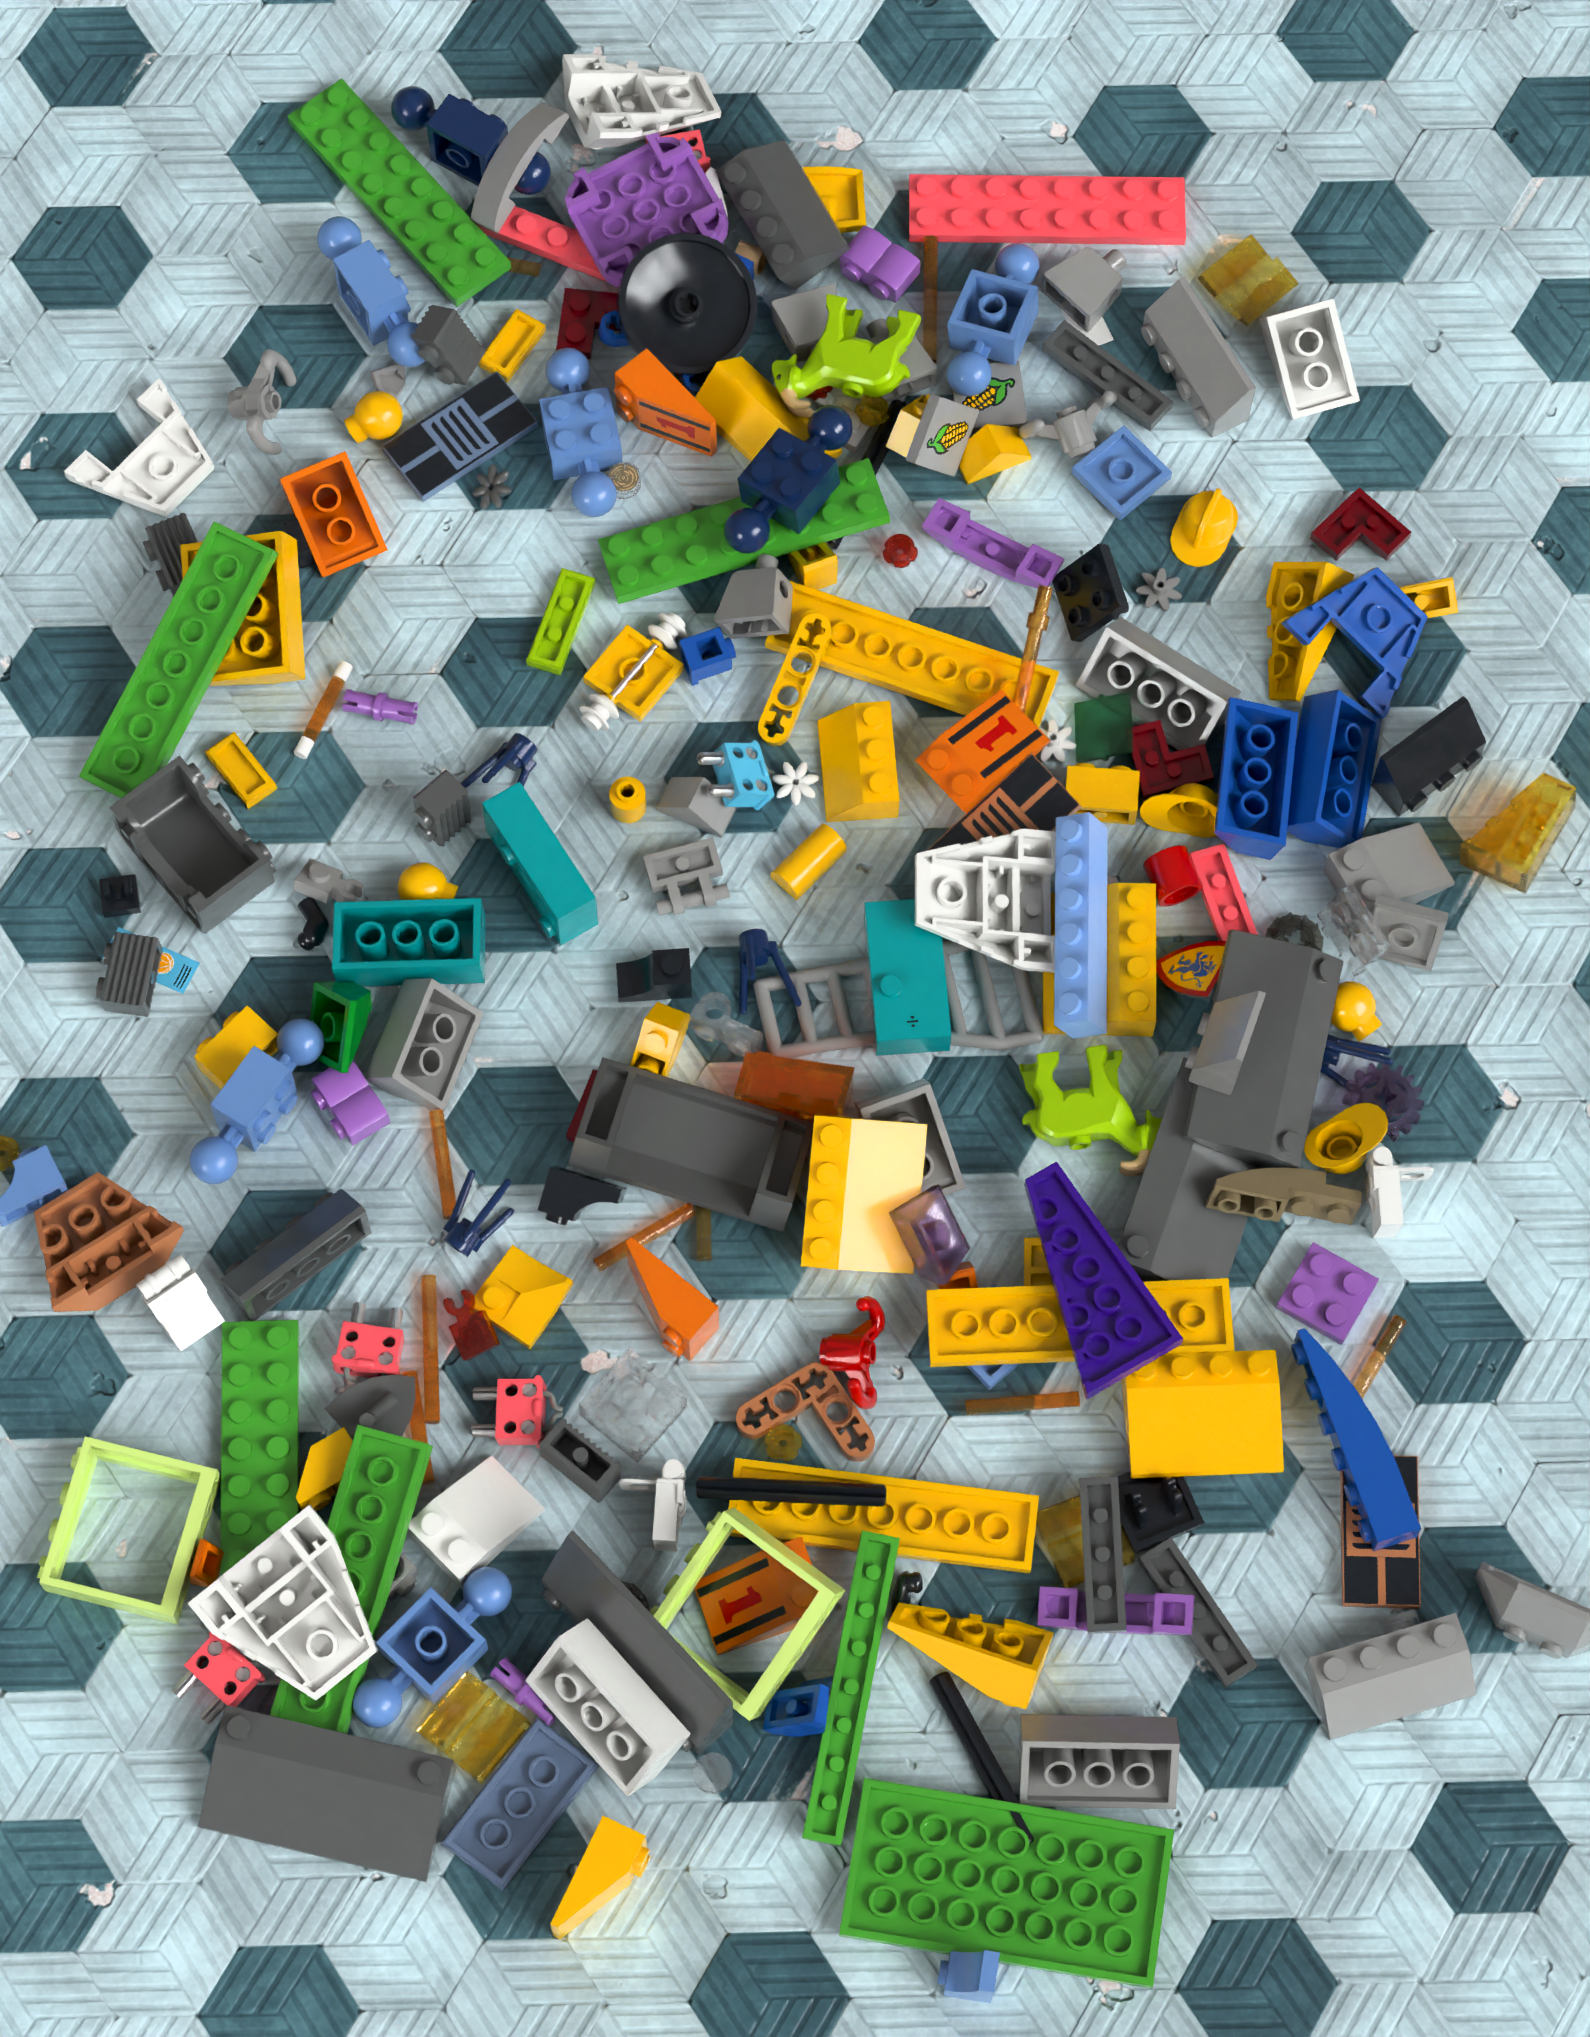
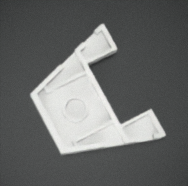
M158 378L137 399L138 406L157 420L160 425L114 471L110 470L85 450L64 471V474L71 482L167 517L214 470V465L196 434L182 416L176 402L169 395L163 381Z

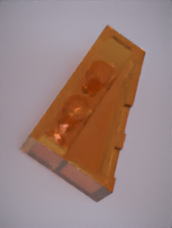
M762 1051L755 1053L746 1052L735 1088L734 1098L810 1122H814L815 1114L846 1117L853 1094L855 1067L778 1057Z

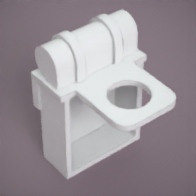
M1381 1146L1371 1152L1365 1163V1172L1367 1174L1364 1181L1365 1200L1370 1206L1373 1238H1395L1404 1224L1400 1181L1428 1180L1433 1174V1167L1399 1168V1165H1393L1391 1151ZM1408 1173H1422L1418 1175H1405Z
M181 1254L172 1260H167L165 1265L152 1274L148 1273L144 1276L143 1280L136 1284L144 1297L143 1301L149 1306L180 1351L225 1322L206 1293L208 1290Z
M670 1459L664 1464L661 1479H619V1486L622 1490L656 1492L652 1535L656 1551L678 1552L679 1528L681 1527V1519L686 1514L687 1496L684 1484L686 1481L685 1467L676 1459Z

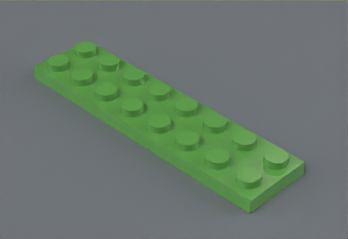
M342 78L287 116L292 128L456 307L511 269L510 260L471 220Z
M869 458L838 467L840 484L800 534L770 518L768 521L770 526L769 539L763 548L754 553L745 554L735 551L727 543L724 535L725 522L734 511L740 508H752L743 503L741 497L598 539L618 604L755 564L757 557L762 554L778 557L890 523V516Z
M215 521L213 522L79 775L80 778L119 798H123L168 764L278 556L276 551Z
M298 1320L222 1323L220 1549L224 1554L220 1565V1576L299 1513V1505L296 1500L299 1488Z
M357 1425L327 1526L335 1535L375 1642L433 1446ZM370 1657L317 1700H314L281 1678L270 1716L347 1734L354 1712V1695L358 1686L363 1682Z

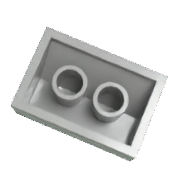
M432 978L404 979L365 1079L393 1096L438 1111H445L484 1012Z

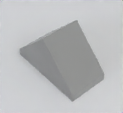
M671 777L656 806V810L722 838L737 807H725L722 797H709L707 795V787L711 783L704 777Z

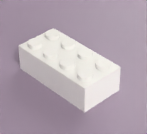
M588 1618L558 1636L525 1680L627 1797L656 1778L691 1735Z

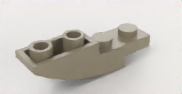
M1261 1168L1237 1172L1216 1179L1206 1201V1208L1279 1222L1283 1212H1288L1298 1216H1308L1328 1220L1333 1223L1351 1225L1362 1204V1191L1326 1184V1172L1300 1168Z

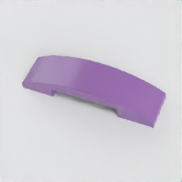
M941 498L937 500L922 524V529L961 557L996 575L1026 586L1047 590L1064 563V558L1035 544L1028 548L971 520L970 512Z
M1040 1587L1037 1625L1087 1631L1085 1591H1080L1076 1588ZM1125 1593L1127 1632H1119L1118 1634L1192 1635L1194 1595Z

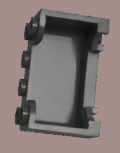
M179 755L110 806L109 809L116 829L124 842L203 934H206L275 882L273 874L276 872V869L270 861L273 857L267 847L260 840L254 843L243 829L240 828L236 831L229 823L232 819L227 810L219 802L214 805L207 797L209 791L203 784L205 777L193 762L187 765Z

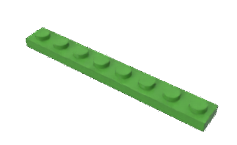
M861 1531L828 1700L825 1732L821 1736L802 1839L839 1847L842 1843L900 1540L897 1537Z

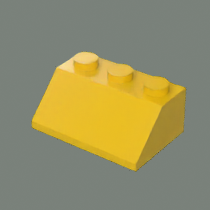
M890 701L853 703L817 720L826 823L898 818L900 800Z

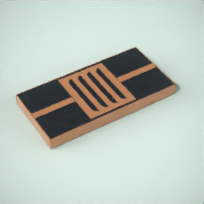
M1031 753L928 850L959 843L960 845L972 843L989 836L993 838L1011 834L1012 831L1019 829L1056 832L1057 817L1074 815L1082 807Z
M1393 1455L1419 1521L1418 1456ZM1341 1470L1342 1607L1419 1609L1421 1606L1419 1534L1417 1538L1373 1551L1370 1541L1365 1543L1361 1537L1358 1528V1520H1361L1357 1506L1351 1507L1347 1500L1344 1485L1348 1484L1343 1470Z

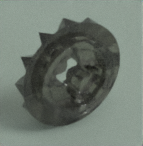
M1290 912L1286 916L1276 917L1267 928L1265 937L1289 942L1285 935L1291 937L1294 932L1300 930V941L1304 943L1303 946L1315 948L1319 951H1322L1324 936H1322L1319 930L1318 923H1313L1306 914L1300 916Z

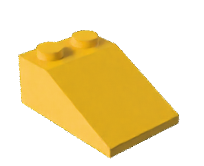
M602 1816L550 1923L554 1937L562 1939L627 1888L635 1875L640 1878L642 1877L651 1857L648 1855L650 1849L647 1848L646 1835Z

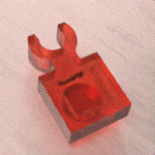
M463 1289L460 1291L464 1298V1304L461 1308L458 1309L455 1306L452 1298L444 1299L443 1304L445 1310L455 1316L458 1321L448 1327L463 1360L469 1361L501 1345L486 1310H480L475 1313L473 1310L475 1307V1297L470 1290Z

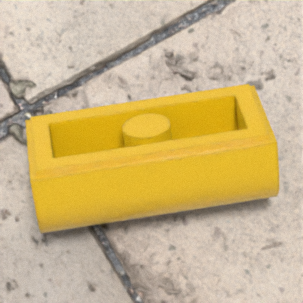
M1453 577L1399 586L1428 616L1427 618L1458 613Z
M821 823L770 873V878L797 901L847 852L846 844L836 831L828 825Z

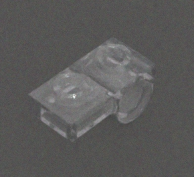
M710 992L705 994L698 1004L696 1003L690 1014V1028L694 1030L693 1032L698 1037L710 1042L714 1039L726 1044L731 1052L739 1056L746 1057L748 1054L755 1058L758 1057L763 1047V1033L732 1020L731 1003L724 994ZM716 1008L723 1011L724 1015L719 1019H711L705 1013L710 1009Z

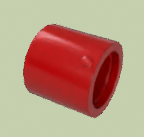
M1178 845L1163 849L1147 858L1143 863V868L1149 882L1156 884V899L1160 906L1168 907L1183 903L1196 896L1203 888L1185 846Z

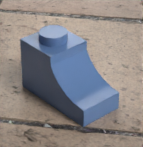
M46 1145L40 1148H28L19 1154L18 1159L12 1161L15 1167L14 1177L9 1188L0 1197V1224L2 1227L33 1213L68 1191Z
M988 1950L981 1952L951 1951L949 1961L941 1960L937 1984L945 1985L943 1996L991 2003L995 1991L1000 1952Z

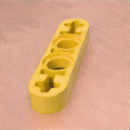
M820 613L808 614L800 622L760 717L758 732L763 742L769 746H781L789 739L832 636L831 624L827 617ZM816 622H819L825 633L824 635L817 634L813 641V648H819L818 652H814L807 646H798L800 641L806 645L808 644L810 632L806 628L808 626L814 627ZM799 654H806L812 659V666L803 673L795 671L791 665L794 657ZM784 687L796 689L799 694L797 701L788 706L780 703L778 694ZM775 707L782 713L791 714V717L782 716L780 727L784 732L782 734L776 733L772 738L769 737V731L765 726L775 723L778 715L777 712L771 711Z

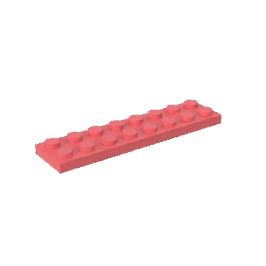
M909 174V242L1185 245L1184 177Z

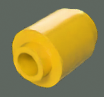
M621 777L611 785L609 799L610 810L614 818L622 823H634L640 820L646 812V791L644 785L634 777Z

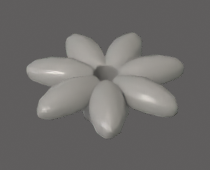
M1164 568L1159 569L1156 579L1149 573H1143L1142 577L1147 585L1136 589V593L1140 595H1149L1145 602L1146 608L1152 607L1158 601L1164 611H1168V598L1172 600H1180L1182 598V595L1173 589L1180 583V578L1175 577L1166 580V570Z

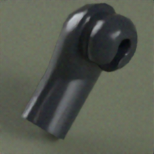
M307 897L298 904L299 910L306 919V924L303 932L298 935L297 941L301 948L310 951L315 946H320L324 941L329 923L315 899Z
M904 1571L898 1575L891 1598L892 1614L898 1602L911 1604V1592L919 1593L922 1591L923 1579L920 1573Z

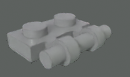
M713 838L643 855V863L652 894L665 890L668 893L669 898L655 902L659 916L672 912L674 916L685 913L684 909L703 904L705 907L716 905V901L730 897L726 883L712 887L710 879L723 876V869ZM699 883L700 890L683 895L680 894V886Z

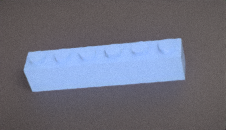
M1090 812L1056 818L1054 1025L1073 1039L1107 1034L1108 827Z

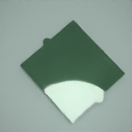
M1129 692L1110 696L1100 694L1097 699L1074 703L1077 763L1099 759L1108 761L1109 757L1133 752L1132 705Z

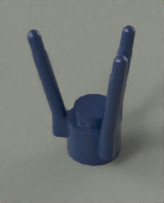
M515 733L507 743L504 742L496 753L460 784L464 788L470 786L491 768L482 778L483 783H488L506 766L512 771H518L519 768L522 769L517 783L521 782L524 787L529 773L537 765L532 759L537 753V747L526 736Z
M749 929L739 935L741 951L738 952L740 960V1014L744 1015L747 1012L748 978L751 981L755 980V967L766 964L769 956H771L795 1006H801L802 1003L797 990L778 953L777 942L768 941L767 932L763 929Z
M1328 1034L1320 1073L1325 1074L1357 1097L1363 1098L1364 1092L1329 1068V1064L1337 1066L1341 1054L1344 1053L1392 1065V1058L1380 1055H1389L1391 1049L1341 1039Z
M469 1170L451 1217L443 1228L448 1232L444 1241L466 1257L472 1251L477 1253L484 1241L514 1213L512 1208L507 1209L481 1233L480 1225L511 1185L510 1179L504 1180L473 1222L463 1218L459 1223L460 1214L475 1177V1171Z

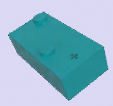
M521 782L484 801L482 807L486 832L542 916L539 919V923L545 934L549 938L555 936L561 946L598 925L596 897Z
M481 898L334 902L332 971L336 982H355L362 987L402 986L404 979L432 978L440 984L485 983L486 915Z
M915 899L865 902L864 928L876 1056L950 1051L951 1025L942 937L915 926Z

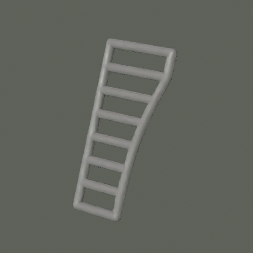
M951 940L943 941L949 1015L952 1028L950 1045L1003 1051L1040 1043L1044 1038L1028 971L1011 966L1027 1031L1006 1035L986 955ZM970 951L991 1035L967 1032L949 955ZM867 957L788 973L802 1003L801 1006H796L804 1040L785 1045L781 1043L770 996L771 991L786 989L781 976L761 978L754 982L753 987L769 1056L773 1061L875 1045L874 1031L854 1032L841 978L863 973L871 1005ZM827 980L840 1035L818 1038L806 984Z

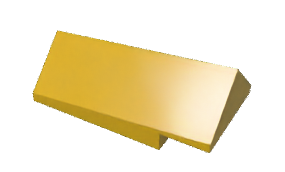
M742 356L716 362L695 396V399L716 419L718 433L750 461L755 458L778 428L804 442L809 438L807 431L809 419L797 417L790 413L777 389ZM842 449L825 450L824 453L837 459L842 454Z

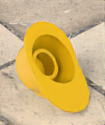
M1216 488L1215 491H1202L1190 497L1178 516L1172 530L1170 542L1176 557L1186 565L1202 567L1217 561L1224 553L1238 521L1236 507L1228 498L1222 495L1221 489Z
M1187 783L1172 790L1169 794H1160L1145 800L1140 807V817L1146 824L1159 830L1183 833L1201 838L1216 837L1214 829L1218 794L1202 784Z
M1371 1103L1355 1104L1310 1131L1304 1146L1306 1158L1313 1165L1324 1168L1327 1173L1348 1174L1354 1172L1366 1160L1367 1152L1378 1145L1385 1136L1388 1127L1385 1111L1378 1105Z

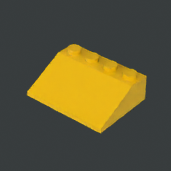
M283 531L246 535V537L273 549L278 553V556L209 686L276 684L306 680L297 539ZM202 542L180 545L182 580Z
M1107 884V1034L1101 1035L1153 1037L1156 1025V884ZM1051 893V935H1055V893ZM1043 972V1034H1066L1054 1025V973Z
M823 1114L814 1115L801 1266L914 1274L927 1124Z
M1276 1350L1164 1354L1121 1380L1131 1478L1284 1472L1280 1385Z

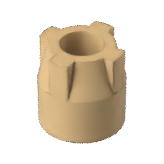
M741 240L734 253L753 261L754 275L759 276L764 270L767 259L759 246Z

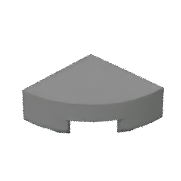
M397 363L370 372L376 391L387 392L395 398L401 394L406 381L405 366Z

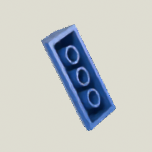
M1339 690L1304 696L1295 745L1287 831L1303 842L1335 848H1342L1362 838L1382 722L1381 718Z
M1230 697L1227 704L1214 833L1236 853L1271 860L1286 846L1299 712Z

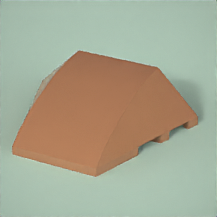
M99 1172L34 1211L40 1247L44 1255L46 1279L49 1282L52 1297L50 1298L52 1309L54 1312L98 1311L135 1288L136 1284L145 1278V1275L148 1273L152 1274L165 1265L184 1232L183 1227L175 1221L171 1222L161 1216L152 1206H146L129 1191Z

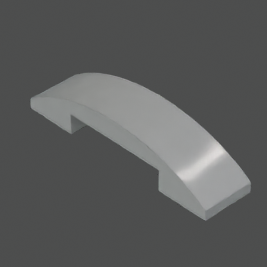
M542 102L523 116L509 131L491 158L479 184L471 213V220L475 224L495 233L500 231L516 205L509 198L510 194L542 142L550 145L553 144L569 118L566 112Z

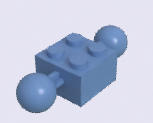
M336 216L326 220L319 228L317 234L319 249L327 258L333 260L339 295L372 345L375 346L388 339V352L396 363L405 367H415L424 363L426 360L419 356V347L411 337V334L415 333L414 329L419 326L418 323L409 322L408 312L411 311L410 305L405 298L409 294L408 289L399 275L394 277L389 270L391 265L382 249L376 250L370 240L362 243L360 229L351 219Z
M1010 244L999 252L995 262L997 275L971 269L947 322L949 348L962 351V353L957 354L950 361L947 368V380L950 387L962 396H976L988 387L992 371L987 358L1016 365L1038 315V287L1031 285V283L1038 275L1040 264L1035 251L1025 244Z
M561 348L548 358L545 373L550 385L562 392V395L539 399L541 422L553 480L579 476L571 491L573 504L580 513L589 517H599L605 515L613 508L617 498V491L613 481L607 475L600 472L612 470L613 467L623 464L622 448L609 387L583 391L582 387L587 383L590 376V365L587 358L577 349Z
M297 1018L285 1023L277 1035L276 1043L279 1053L275 1059L253 1046L210 1104L218 1129L221 1132L218 1137L212 1136L200 1140L191 1151L190 1167L199 1180L207 1184H220L229 1180L237 1169L238 1155L236 1148L241 1143L255 1152L261 1143L265 1145L270 1141L276 1130L275 1124L281 1115L289 1114L294 1108L298 1096H296L297 1089L292 1072L296 1066L308 1065L314 1062L321 1055L324 1048L323 1033L313 1021Z
M481 1567L474 1570L464 1582L463 1600L454 1609L430 1587L375 1642L379 1653L395 1669L386 1678H371L358 1686L353 1699V1711L358 1720L372 1728H381L393 1723L402 1709L401 1695L411 1684L435 1705L489 1650L486 1639L471 1624L479 1616L497 1615L508 1606L512 1597V1586L506 1574L494 1567Z

